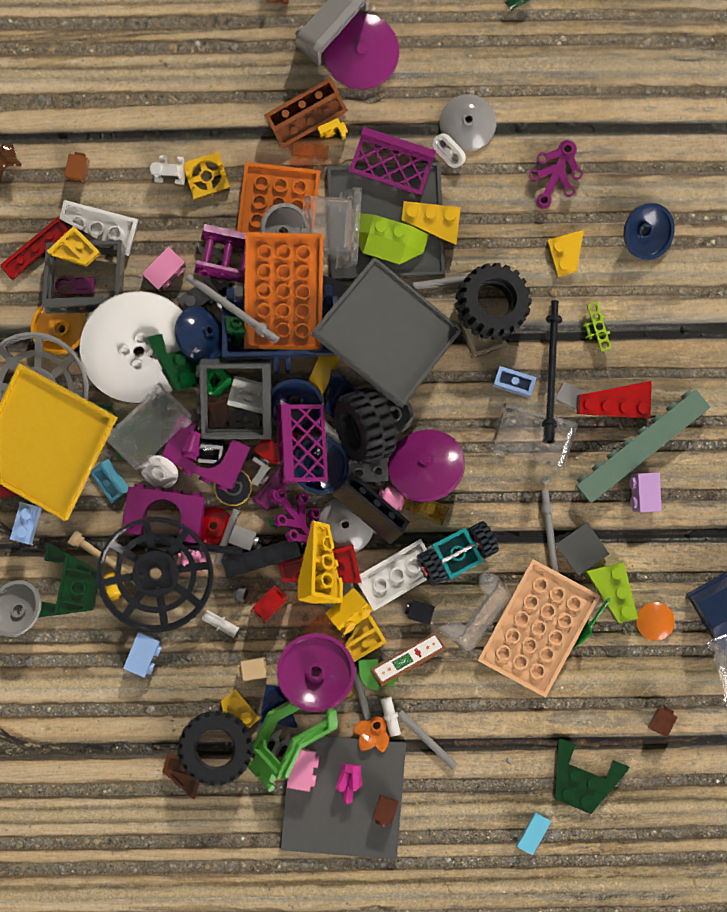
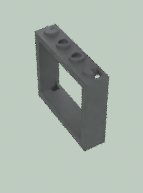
M94 239L89 241L101 253L100 255L117 254L115 296L123 294L125 246L122 240L114 241V239H110L109 241H100ZM46 243L42 307L46 314L93 312L106 300L112 298H53L56 257L49 255L47 250L55 243Z
M201 359L200 366H196V377H200V384H197V396H200V403H197V414H201V421H198V432H201V439H271V359ZM262 368L263 427H208L207 369Z

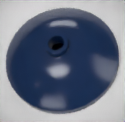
M644 203L635 208L628 216L623 231L624 242L628 251L636 258L642 260H653L663 255L670 247L674 238L675 225L673 217L667 208L657 203Z
M193 306L185 309L178 316L175 324V337L179 348L189 359L200 363L201 359H217L222 353L221 322L214 313L204 307Z
M296 377L284 379L274 385L271 389L272 422L277 426L276 406L280 404H324L323 396L318 387L306 379ZM297 398L298 400L293 402L291 399ZM291 409V417L297 422L303 415L297 409ZM312 409L308 413L314 421L319 418V409ZM305 417L299 423L304 430L309 429L313 425ZM297 427L292 430L293 432H301Z
M326 437L328 481L297 482L306 491L314 494L330 493L347 477L349 469L347 454L344 448L334 439ZM309 439L301 443L306 450L314 444ZM317 446L309 452L317 460L321 456V450ZM298 447L294 456L299 460L305 453ZM308 456L301 461L308 470L314 464ZM299 465L294 469V478H301L306 473ZM314 467L311 470L315 477H322V469L320 467L319 469Z

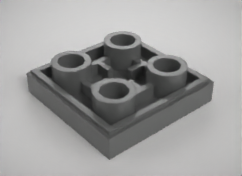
M588 522L555 544L577 576L609 555V552Z

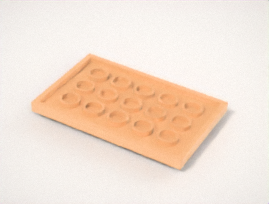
M532 559L477 661L546 698L597 604L600 595Z

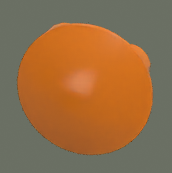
M651 602L644 605L637 613L636 625L639 632L645 638L658 641L671 634L675 619L671 609L665 604Z

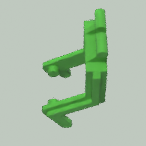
M288 701L267 713L253 744L255 757L249 763L248 768L259 778V781L269 792L275 788L273 785L275 778L289 777L303 747L337 729V713L333 708L327 711L326 717L322 719L321 723L291 740L281 762L267 748L268 742L278 721L298 711L300 708Z

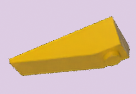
M318 521L311 522L298 579L297 600L313 604L342 603L343 582L342 578L338 576L337 567L339 565L338 560H335L333 554L334 543L329 524Z

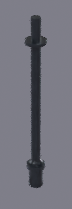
M558 300L551 301V315L546 317V322L550 324L546 418L542 421V427H544L542 442L546 444L555 443V428L557 427V421L554 419L558 324L563 321L562 317L558 315Z

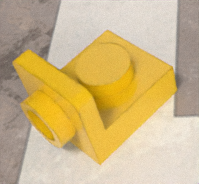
M339 118L317 127L320 138L323 136L325 138L331 137L338 130L342 140L346 139L345 133L348 132L345 123H340Z

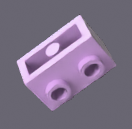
M660 473L631 474L629 486L632 489L630 505L633 512L662 511Z

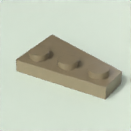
M455 309L456 315H458L460 311ZM459 320L472 358L509 346L501 337L492 340L491 337L487 339L481 338L479 333L475 336L471 333L472 329L470 327L466 329L463 326L464 320Z

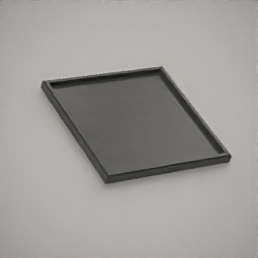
M432 162L421 196L350 173L351 166L327 167L332 279L355 280L374 258L363 254L351 233L356 213L377 215L407 224L402 222L404 201L442 205L440 162ZM414 163L418 172L425 170L428 163ZM385 164L388 172L398 168L397 164ZM355 165L354 169L363 171L367 169L368 166ZM382 165L372 169L375 176L381 177L386 174ZM412 165L402 169L406 178L416 174ZM400 171L390 175L393 182L399 183L404 180ZM418 177L408 181L411 188L420 189L421 182ZM425 232L429 234L423 254L400 265L377 258L400 278L446 275L444 240L428 232Z
M374 257L315 327L311 335L398 407L402 408L462 329Z
M291 733L290 739L292 740L300 734ZM322 736L303 747L302 749L316 751V756H319L318 768L314 767L313 775H316L315 787H311L310 791L287 788L286 784L281 850L397 860L406 742L389 741L388 747L384 752H380L376 746L369 750L361 751L359 739ZM343 763L362 766L361 777L363 786L353 793V802L350 804L343 802V795L335 788L341 772V764ZM380 794L399 801L392 824H387L386 827L376 824V820L372 818Z

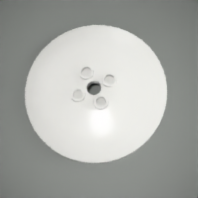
M127 292L103 302L87 319L80 338V358L88 378L106 395L130 403L150 402L152 398H161L173 392L161 371L160 363L157 359H154L153 351L149 344L146 345L144 338L162 334L167 353L181 351L175 337V324L178 316L183 311L167 298L150 292ZM137 346L144 348V352L140 355H136L133 352Z

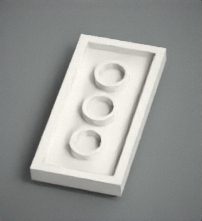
M421 539L360 574L362 583H358L374 611L427 580L418 566L416 557L427 550Z

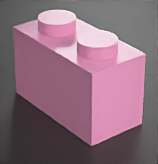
M167 247L142 275L159 292L162 290L166 291L172 285L171 280L175 276L179 277L184 273L186 263L171 248Z
M301 749L288 777L287 788L310 791L311 787H315L316 775H313L314 767L318 768L319 756H316V751Z

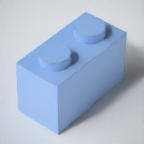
M499 366L493 387L529 398L532 394L536 377Z
M20 502L10 539L32 545L42 508Z
M138 632L123 669L142 677H146L147 674L151 675L155 666L152 663L155 656H159L162 649L161 641Z

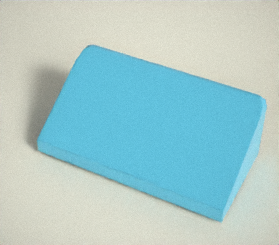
M110 460L100 463L91 471V476L111 504L128 492V485Z
M534 812L516 847L533 855L552 821Z

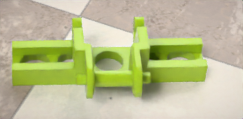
M598 302L587 304L591 320L590 323L586 321L582 325V327L586 328L588 334L586 338L592 339L595 336L601 352L611 350L608 338L610 331L606 332L603 322L605 316L601 315ZM591 305H595L596 312L591 311ZM598 314V318L594 319L593 315ZM597 323H601L603 325L602 330L596 329ZM589 325H593L594 334L591 333ZM606 341L608 348H603L601 343Z

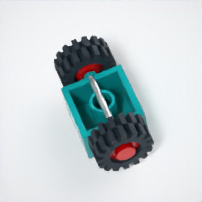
M481 521L469 527L468 531L465 527L428 547V550L416 556L418 566L431 586L460 575L484 562L482 558L485 559L499 551L497 539L494 537L493 531L491 532V528L487 526V523Z

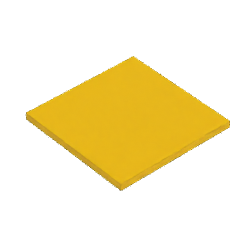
M18 364L0 401V485L63 521H67L118 417L30 368Z

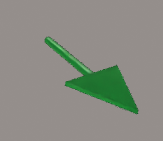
M610 598L606 599L590 624L589 620H587L574 648L592 635L591 628L610 602Z

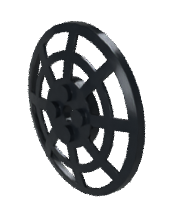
M146 517L124 525L110 537L101 551L96 576L100 596L105 606L118 620L131 628L156 633L177 629L190 622L199 614L209 599L213 586L214 572L210 553L204 542L193 530L169 518ZM151 522L167 523L182 529L177 538L166 534L153 533ZM143 524L145 535L133 539L125 547L115 541L128 529ZM188 535L198 543L205 555L206 562L195 563L191 552L183 544ZM154 539L166 540L171 542L172 545L166 552L156 550ZM146 540L147 552L138 556L130 550L136 544ZM112 548L120 553L116 562L115 576L103 578L104 561L107 552ZM178 548L183 551L189 561V564H186L185 567L178 565L173 557ZM127 557L135 564L132 573L121 575L122 563L124 558ZM157 568L161 571V576L153 578L150 571ZM208 570L207 586L203 597L199 600L191 593L196 582V571ZM191 571L190 582L187 589L177 583L179 573ZM134 581L139 590L133 598L126 591L123 582ZM117 584L121 595L129 603L123 613L112 603L105 586ZM172 590L181 595L175 602L169 605L165 604L164 595ZM146 594L157 598L158 607L143 605L139 602ZM186 600L195 606L185 617L168 623V611L179 607ZM135 608L148 613H159L160 625L143 624L129 617Z

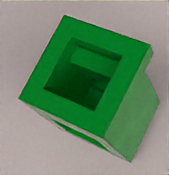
M225 368L212 369L210 371V383L207 384V392L211 396L215 394L219 397L233 383L234 378Z

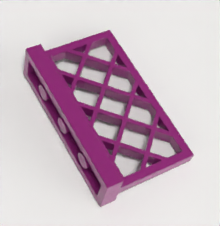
M363 127L349 172L421 196L436 150ZM363 142L370 143L374 150L364 155L361 149ZM388 149L392 156L382 160L378 152ZM376 153L380 162L370 166L366 157ZM406 155L410 162L400 166L396 157ZM362 159L365 160L368 166L363 171L354 169L356 162ZM394 159L398 168L388 172L384 163ZM420 160L427 162V168L418 172L414 163ZM382 165L386 174L381 177L375 176L372 169ZM412 165L416 174L406 178L402 169ZM400 171L404 180L399 183L393 182L390 175ZM418 177L421 182L420 189L411 188L408 181Z
M280 404L276 406L280 483L327 482L324 404ZM291 409H297L303 415L297 422L291 417ZM312 409H319V418L316 421L308 415ZM304 417L313 424L307 431L299 425ZM314 426L320 431V437L317 441L309 434ZM295 427L304 434L298 441L292 436V430ZM305 436L314 443L308 450L300 444ZM296 446L305 453L299 460L293 455V450ZM315 446L321 450V456L318 460L309 453ZM306 456L314 462L309 470L301 463ZM299 465L306 473L301 478H294V469ZM316 465L322 469V477H315L311 473V470Z

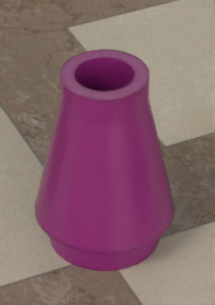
M189 431V435L180 451L182 453L181 458L196 461L197 457H199L200 433Z

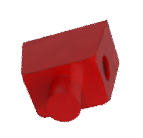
M275 585L250 611L265 624L289 597Z

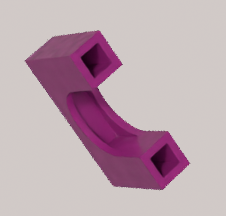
M179 416L162 457L181 467V472L187 475L197 474L200 476L199 480L207 484L210 481L217 483L216 488L225 492L228 489L233 490L251 448L232 439L227 453L220 464L213 468H201L195 465L193 461L181 458L182 453L180 451L189 435V431L196 432L198 424Z
M134 484V487L128 486L122 527L134 520L146 518L150 507L156 502L169 500L179 508L181 523L189 527L201 538L207 498L202 497V493L191 492L190 495H185L183 490L172 489V492H164L165 488L153 486V490L145 489L146 485ZM143 524L136 525L124 533L144 535ZM190 535L184 540V542L197 543Z

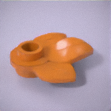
M375 716L369 721H360L355 725L353 733L360 735L359 747L361 751L369 750L374 746L380 752L386 750L389 736L385 732L387 725L383 718ZM374 723H380L381 727L379 729H374Z

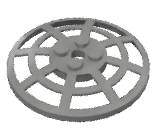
M25 332L13 335L0 342V354L7 361L0 371V401L3 397L2 391H6L9 385L3 383L9 369L12 367L16 370L19 360L35 356L34 367H30L31 370L57 383L55 379L64 373L68 390L88 400L89 384L85 368L77 353L62 340L49 334ZM35 339V350L25 351L13 357L6 349L9 345L20 340ZM43 339L58 344L70 355L62 362L53 354L43 351ZM43 357L52 360L58 365L51 373L42 369ZM74 361H76L82 374L84 392L74 391L73 380L68 370V367Z

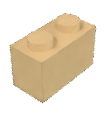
M265 657L240 661L241 665L237 666L239 677H243V681L266 678L268 676Z

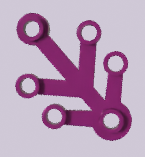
M570 140L562 141L558 149L548 153L541 152L537 155L536 160L540 165L546 164L548 160L560 157L557 164L541 170L534 169L529 173V179L532 182L552 174L544 193L538 195L536 199V205L539 209L544 210L551 205L552 200L550 196L558 178H560L564 188L563 194L565 197L570 198L575 194V188L570 185L564 165L568 161L572 170L571 177L576 181L582 178L583 171L578 168L574 157L577 147ZM564 147H570L571 151L565 152ZM539 156H545L546 160L544 162L540 161ZM578 171L580 177H575L574 172ZM537 173L538 178L533 179L531 174ZM566 189H572L573 193L567 194ZM541 198H546L548 202L543 204Z
M275 488L269 493L270 501L273 504H281L292 518L287 519L285 515L280 514L274 518V524L277 527L285 526L300 529L304 535L298 534L293 529L286 533V539L288 542H301L306 546L311 522L317 521L320 517V511L317 508H313L307 512L309 518L308 528L305 504L309 502L308 495L301 493L296 496L297 513L286 499L287 494L284 489Z

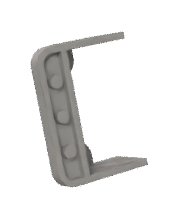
M327 0L305 26H300L296 31V47L320 66L321 53L360 9L367 13L369 0Z

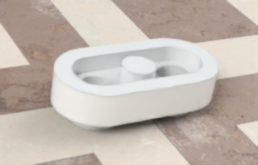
M442 133L433 139L432 145L434 150L450 167L457 168L464 164L466 160L464 151L449 135Z

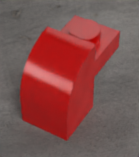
M292 431V436L297 440L298 436ZM262 439L254 449V452L269 463L279 464L278 442L275 443L271 439Z

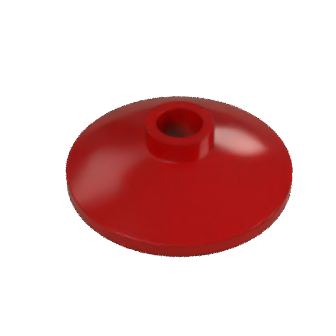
M219 507L205 509L201 540L204 543L220 545L230 518L227 511ZM212 522L217 523L215 530L210 528Z

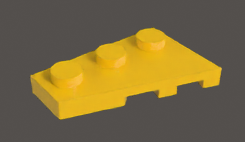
M404 201L402 222L456 246L461 207Z

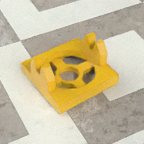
M219 152L184 162L185 174L194 200L230 189ZM205 162L213 163L219 169L214 171L207 169ZM200 164L201 171L199 175L192 177L194 168ZM209 171L212 174L210 181H203L201 179L203 172ZM221 175L219 183L213 188L212 181L214 177ZM201 181L206 184L208 190L200 189L194 183Z

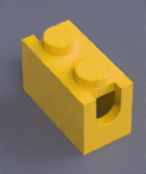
M353 588L343 597L342 603H336L325 614L346 635L361 620L366 619L373 609Z

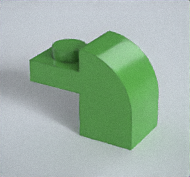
M359 659V674L362 682L370 689L379 690V684L370 672L373 667L378 665V659ZM398 677L383 686H394V682H398Z

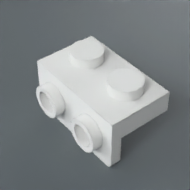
M234 376L227 405L263 414V383Z

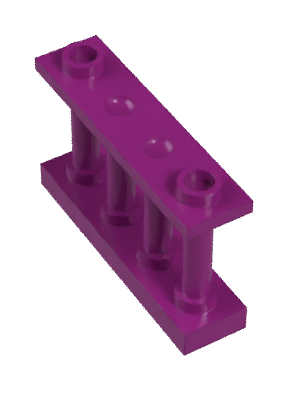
M204 224L201 240L206 241L203 261L196 262L194 273L204 277L212 276L245 284L246 233ZM214 243L225 245L221 266L210 263ZM233 247L244 250L240 270L229 267Z

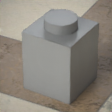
M563 382L554 401L572 410H576L577 395L584 394L585 392Z
M234 525L228 543L251 551L252 548H256L259 537H256L257 532Z

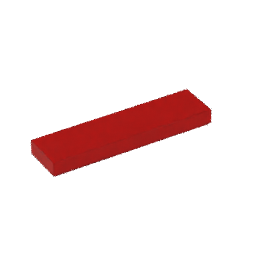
M57 217L1 263L0 267L13 281L45 254L46 243H56L69 229Z

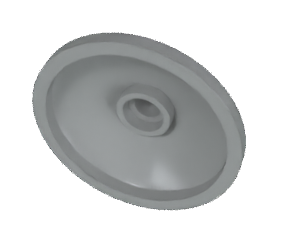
M471 94L460 95L450 100L443 108L439 122L441 134L449 135L463 151L478 150L492 139L496 129V116L491 105L483 98ZM470 117L472 122L467 123L465 118Z
M281 203L272 206L265 212L260 223V232L312 233V227L307 215L299 207L289 203Z
M336 498L324 505L320 511V517L317 519L318 522L330 525L334 543L333 550L353 545L355 552L368 544L374 531ZM344 521L349 523V527L346 529L341 526Z
M16 580L0 588L1 635L7 637L21 635L28 631L36 622L41 610V597L38 590L32 584Z

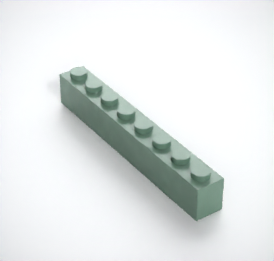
M697 390L685 392L680 396L683 400L678 404L674 401L666 408L668 412L663 416L659 413L651 420L653 424L648 428L644 425L636 432L637 437L633 440L628 438L621 444L623 446L622 449L618 452L613 450L606 456L608 458L607 461L603 464L601 461L591 468L593 470L592 473L588 476L585 473L577 479L578 484L575 487L589 504L594 502L710 408L709 404Z

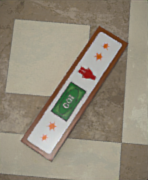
M433 633L373 667L370 672L379 686L382 687L443 652L446 648L437 634Z

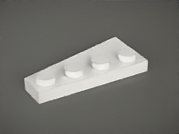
M64 200L60 214L61 220L100 241H109L110 239H114V241L122 240L125 246V255L130 256L139 219Z

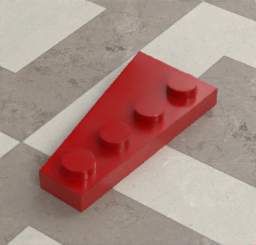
M652 381L577 395V414L651 419Z
M351 545L333 550L334 558L338 560L339 565L337 567L338 576L342 578V582L362 583L354 546ZM303 557L278 563L282 582L298 583Z

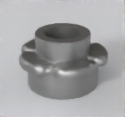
M243 584L235 587L233 591V598H236L235 601L237 603L245 602L249 589L244 587Z

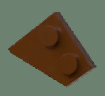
M228 397L208 404V427H226ZM197 408L193 409L197 422L201 421V414H197ZM209 439V440H220V441H222V440H224V439Z
M167 753L162 772L192 799H195L200 782L193 780L184 771L185 769L179 761V755Z

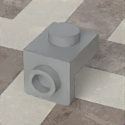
M261 456L258 459L254 457L252 460L260 465L261 468L251 483L257 487L260 484L264 486L269 478L267 473L271 469L268 466L269 462Z

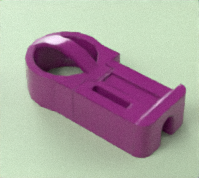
M60 276L55 281V289L64 296L95 294V279L93 277L90 279ZM63 279H67V280L71 281V283H59V282H60L61 280H63ZM58 287H71L68 292H61Z

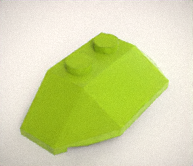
M356 213L351 228V233L363 254L399 265L423 254L429 234L413 226L372 214Z

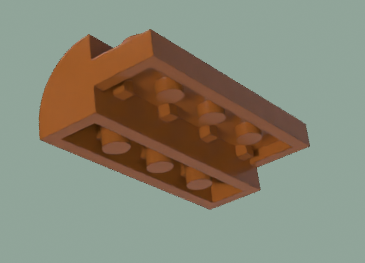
M331 77L264 114L265 120L281 148L286 147L316 130L317 127L330 122L348 111Z

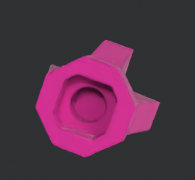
M341 764V772L335 788L343 795V802L346 804L353 802V793L363 786L361 765Z

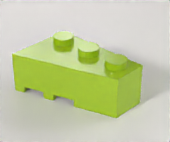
M624 562L584 571L603 602L610 598V602L606 607L616 623L638 619Z

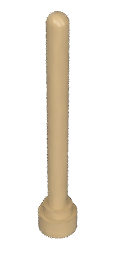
M76 530L67 543L73 547L80 546L99 560L101 551L86 542L85 538L82 537L83 534ZM106 556L104 564L115 571L116 562ZM121 567V575L131 573Z

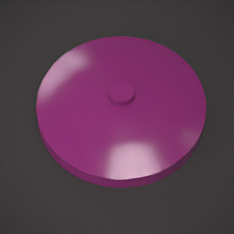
M356 14L324 50L325 64L333 78L348 88L356 90L375 88L387 81L396 69L399 60L398 39L393 29L382 19L370 14Z
M420 430L407 435L397 443L396 449L388 461V473L395 489L404 497L421 502L434 501L451 493L460 483L465 470V458L458 442L450 435L438 430Z
M320 633L306 634L289 643L283 650L277 666V681L285 698L294 706L311 712L326 711L339 705L351 691L355 678L354 661L348 649L339 640Z

